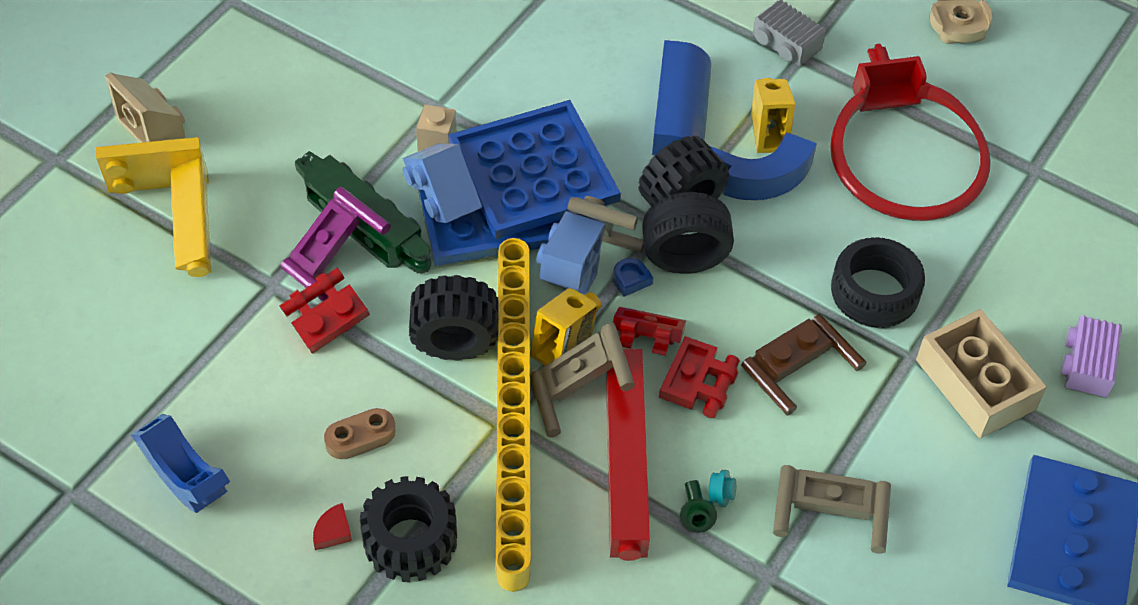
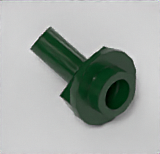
M698 480L686 482L684 485L688 502L681 508L680 521L688 531L695 533L705 532L715 525L717 511L712 501L703 499Z

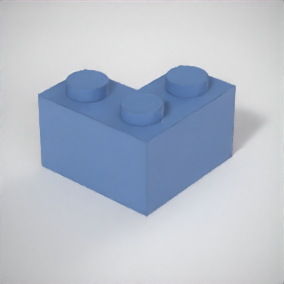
M438 143L403 158L405 164L403 174L407 183L410 186L413 185L414 189L425 191L427 197L424 200L426 210L430 217L435 218L437 222L447 223L482 208L459 144Z
M566 211L561 221L552 225L548 239L549 242L547 244L542 243L539 248L536 260L537 263L541 264L539 279L566 289H574L582 294L588 293L598 274L605 223Z

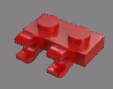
M618 307L613 318V324L620 331L619 338L622 347L631 349L634 338H638L640 335L652 337L655 341L652 353L666 356L669 345L674 344V342L681 343L686 320Z

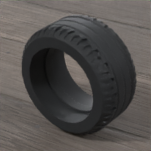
M697 192L670 195L651 206L643 218L642 230L645 253L655 266L668 272L689 274L711 269L726 259L733 249L734 235L731 214L727 206L713 196ZM688 232H697V233H693V234L678 235V234L688 233Z
M883 237L860 239L848 245L839 255L831 280V292L835 304L841 312L845 313V316L854 320V322L876 328L895 326L908 319L917 309L925 286V273L917 255L900 242ZM864 270L882 271L894 277L901 284L903 290L891 295L874 294L859 286L852 275Z

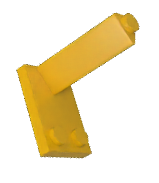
M199 137L96 147V159L109 193L127 194L137 190L171 187L175 269L188 271V275L192 277H203L211 273L207 198L209 179Z

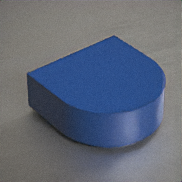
M625 258L614 266L613 282L623 297L653 285L654 277L647 267L637 259Z

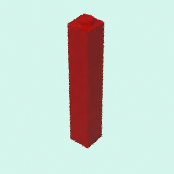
M623 349L635 387L629 391H622L614 367L605 372L610 558L634 561L639 558H648L650 543L642 349Z

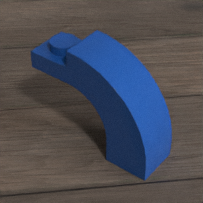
M786 132L779 147L773 153L758 159L741 158L711 147L729 168L728 172L730 175L727 181L728 184L724 189V195L740 200H766L788 193L798 186L809 172L813 164L817 143Z
M161 414L131 434L159 477L191 511L198 513L228 492L225 485L230 483V480L223 469L211 467L201 459L186 440L171 415Z

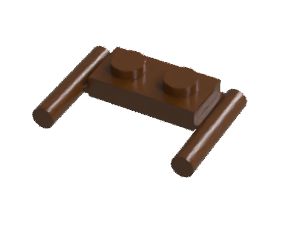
M818 314L812 320L810 318L756 350L755 356L746 358L742 362L741 367L788 416L796 410L797 405L776 384L778 381L832 347L856 371H860L867 362L821 314Z

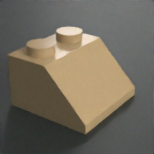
M114 73L105 75L117 120L139 143L185 138L183 129L185 119L181 111L176 106L171 107L158 88L153 89L144 79Z

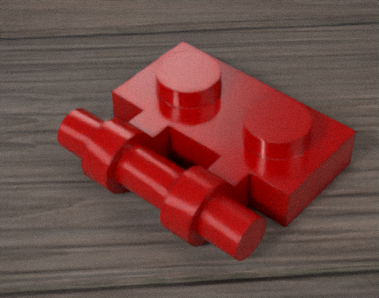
M338 267L328 274L323 272L315 278L316 282L301 292L297 289L289 295L290 299L279 305L286 317L297 310L300 311L302 316L291 322V324L312 354L370 315L368 309L350 284L340 291L335 289L334 286L345 279ZM325 293L328 298L311 309L308 303Z
M684 336L659 390V398L691 410L697 399L702 400L706 403L702 411L703 415L708 418H715L718 410L723 409L728 399L726 392L729 385L734 384L738 376L737 367L740 360L734 355H728L725 362L716 360L718 347ZM708 374L715 376L717 379L713 387L704 384Z

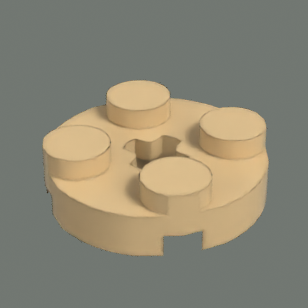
M938 0L932 5L929 19L931 26L939 34L942 42L947 44L955 42L968 43L985 39L992 21V10L984 0L979 2L977 0ZM957 14H960L961 17H962V18H965V19L958 18V17H956V15H957Z

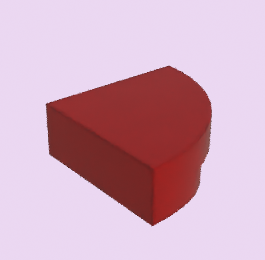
M343 503L331 507L318 519L313 531L315 550L352 541Z

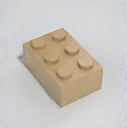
M981 309L924 336L916 358L919 365L979 439L1037 410L1047 388L1044 382Z

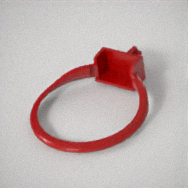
M875 44L874 48H869L867 51L871 62L859 63L852 86L855 96L843 107L833 128L830 151L835 171L841 182L853 196L882 214L911 221L936 220L951 216L969 206L980 195L987 183L991 159L984 134L971 113L956 97L942 88L926 82L927 75L920 56L890 60L886 47H882L881 44ZM921 99H926L951 110L969 126L978 142L980 166L975 180L957 198L934 206H906L888 201L874 194L863 186L851 172L843 151V137L846 126L859 109L860 112L917 105L921 104Z

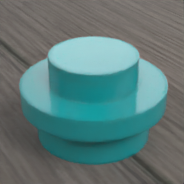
M722 469L720 473L713 472L710 477L709 499L712 502L718 503L720 507H727L729 500H734L736 496V479L731 478L729 470Z

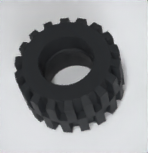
M686 136L671 142L650 160L649 164L642 171L643 175L639 178L638 183L640 185L638 189L650 206H653L665 197L684 192L704 193L718 199L728 184L729 168L702 138H699V136Z
M461 275L438 276L437 279L431 278L426 280L425 284H419L415 291L412 292L409 336L411 343L416 345V349L420 352H426V355L438 357L442 360L451 359L458 361L473 359L477 355H484L488 352V349H493L496 345V341H498L499 299L494 289L488 288V284L485 282H478L476 278L461 277Z
M408 476L400 477L401 482L394 483L391 479L385 482L384 489L375 488L372 491L373 499L366 498L363 504L364 512L360 514L363 547L365 548L368 561H373L374 569L379 573L385 570L387 578L394 580L398 575L401 576L402 582H410V577L417 576L418 581L427 579L426 573L431 572L433 575H436L441 571V563L448 565L451 561V552H455L458 538L456 510L454 503L450 502V495L446 490L439 492V484L431 481L427 485L425 484V478L416 476L415 481H409ZM405 520H418L429 526L423 534L414 538H400L389 532L393 526Z

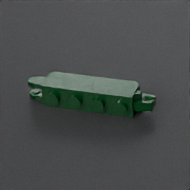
M309 151L295 161L296 171L305 182L307 201L320 212L334 198L336 189L343 187L391 224L388 233L382 235L360 217L357 218L360 223L351 233L350 237L387 268H398L401 264H405L409 269L417 272V274L428 272L431 267V261L428 258L430 257V247L421 238V227L412 217L407 218L390 199H384L375 192V189L368 181H362L353 174L346 163H340L331 155L322 159Z

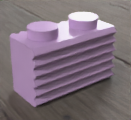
M1083 315L1080 316L1075 327H1069L1065 346L1070 347V352L1065 354L1060 372L1062 375H1066L1065 388L1105 398L1108 397L1116 379L1122 332L1120 324L1115 325L1113 322L1108 323L1106 320H1094L1092 317L1087 318Z

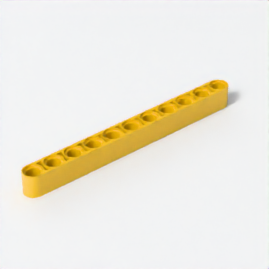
M510 238L503 241L498 250L496 578L498 584L503 589L512 592L520 591L527 586L531 570L529 247L525 241L518 238ZM516 403V404H519V405H518V406H510V405H508V404ZM510 434H518L519 436H518V437H509L508 435H510ZM515 465L519 466L520 468L513 470L507 467ZM514 497L520 499V501L509 502L507 499ZM515 530L520 532L521 534L517 536H509L506 533L508 531ZM511 564H516L522 568H520L519 570L511 571L506 569L505 567Z

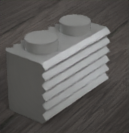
M777 0L756 16L753 28V35L760 44L770 46L779 53L782 59L791 61L799 67L805 64L806 61H809L811 57L813 58L818 51L822 50L826 29L821 27L820 24H816L815 20L812 21L810 17L807 18L805 14L802 15L801 11L792 8L791 5L783 2V0Z

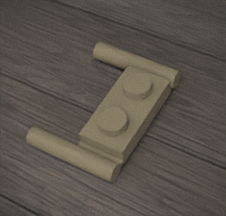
M585 196V199L570 198L567 209L571 213L605 223L603 242L642 253L644 240L612 230L613 224L635 230L638 222L637 216L604 206L605 203L595 197Z
M615 324L604 325L601 332H597L543 367L542 370H536L530 374L547 436L555 437L561 433L552 403L553 399L561 401L613 367L622 391H629L635 387Z
M783 465L780 470L773 534L778 537H786L788 535L792 503H794V508L862 520H868L869 516H873L871 551L877 554L885 553L891 484L887 481L876 483L852 477L803 469L797 470L793 466Z

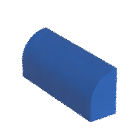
M664 40L652 155L659 153L661 149L668 146L671 142L686 136H699V138L705 141L711 60L702 48L692 43Z

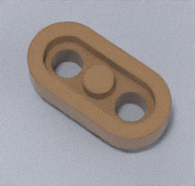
M374 408L331 424L324 434L327 452L334 458L348 459L388 444L394 438L396 432L394 417L385 409ZM374 422H382L379 426L371 425ZM341 434L348 435L346 438L343 439L337 438V436Z

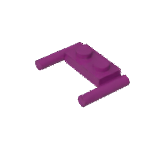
M339 187L334 192V198L330 200L291 252L290 257L283 260L281 268L307 288L316 282L315 274L320 275L360 223L357 219L358 217L382 235L388 233L391 224L345 188ZM323 293L317 298L323 302L328 297Z

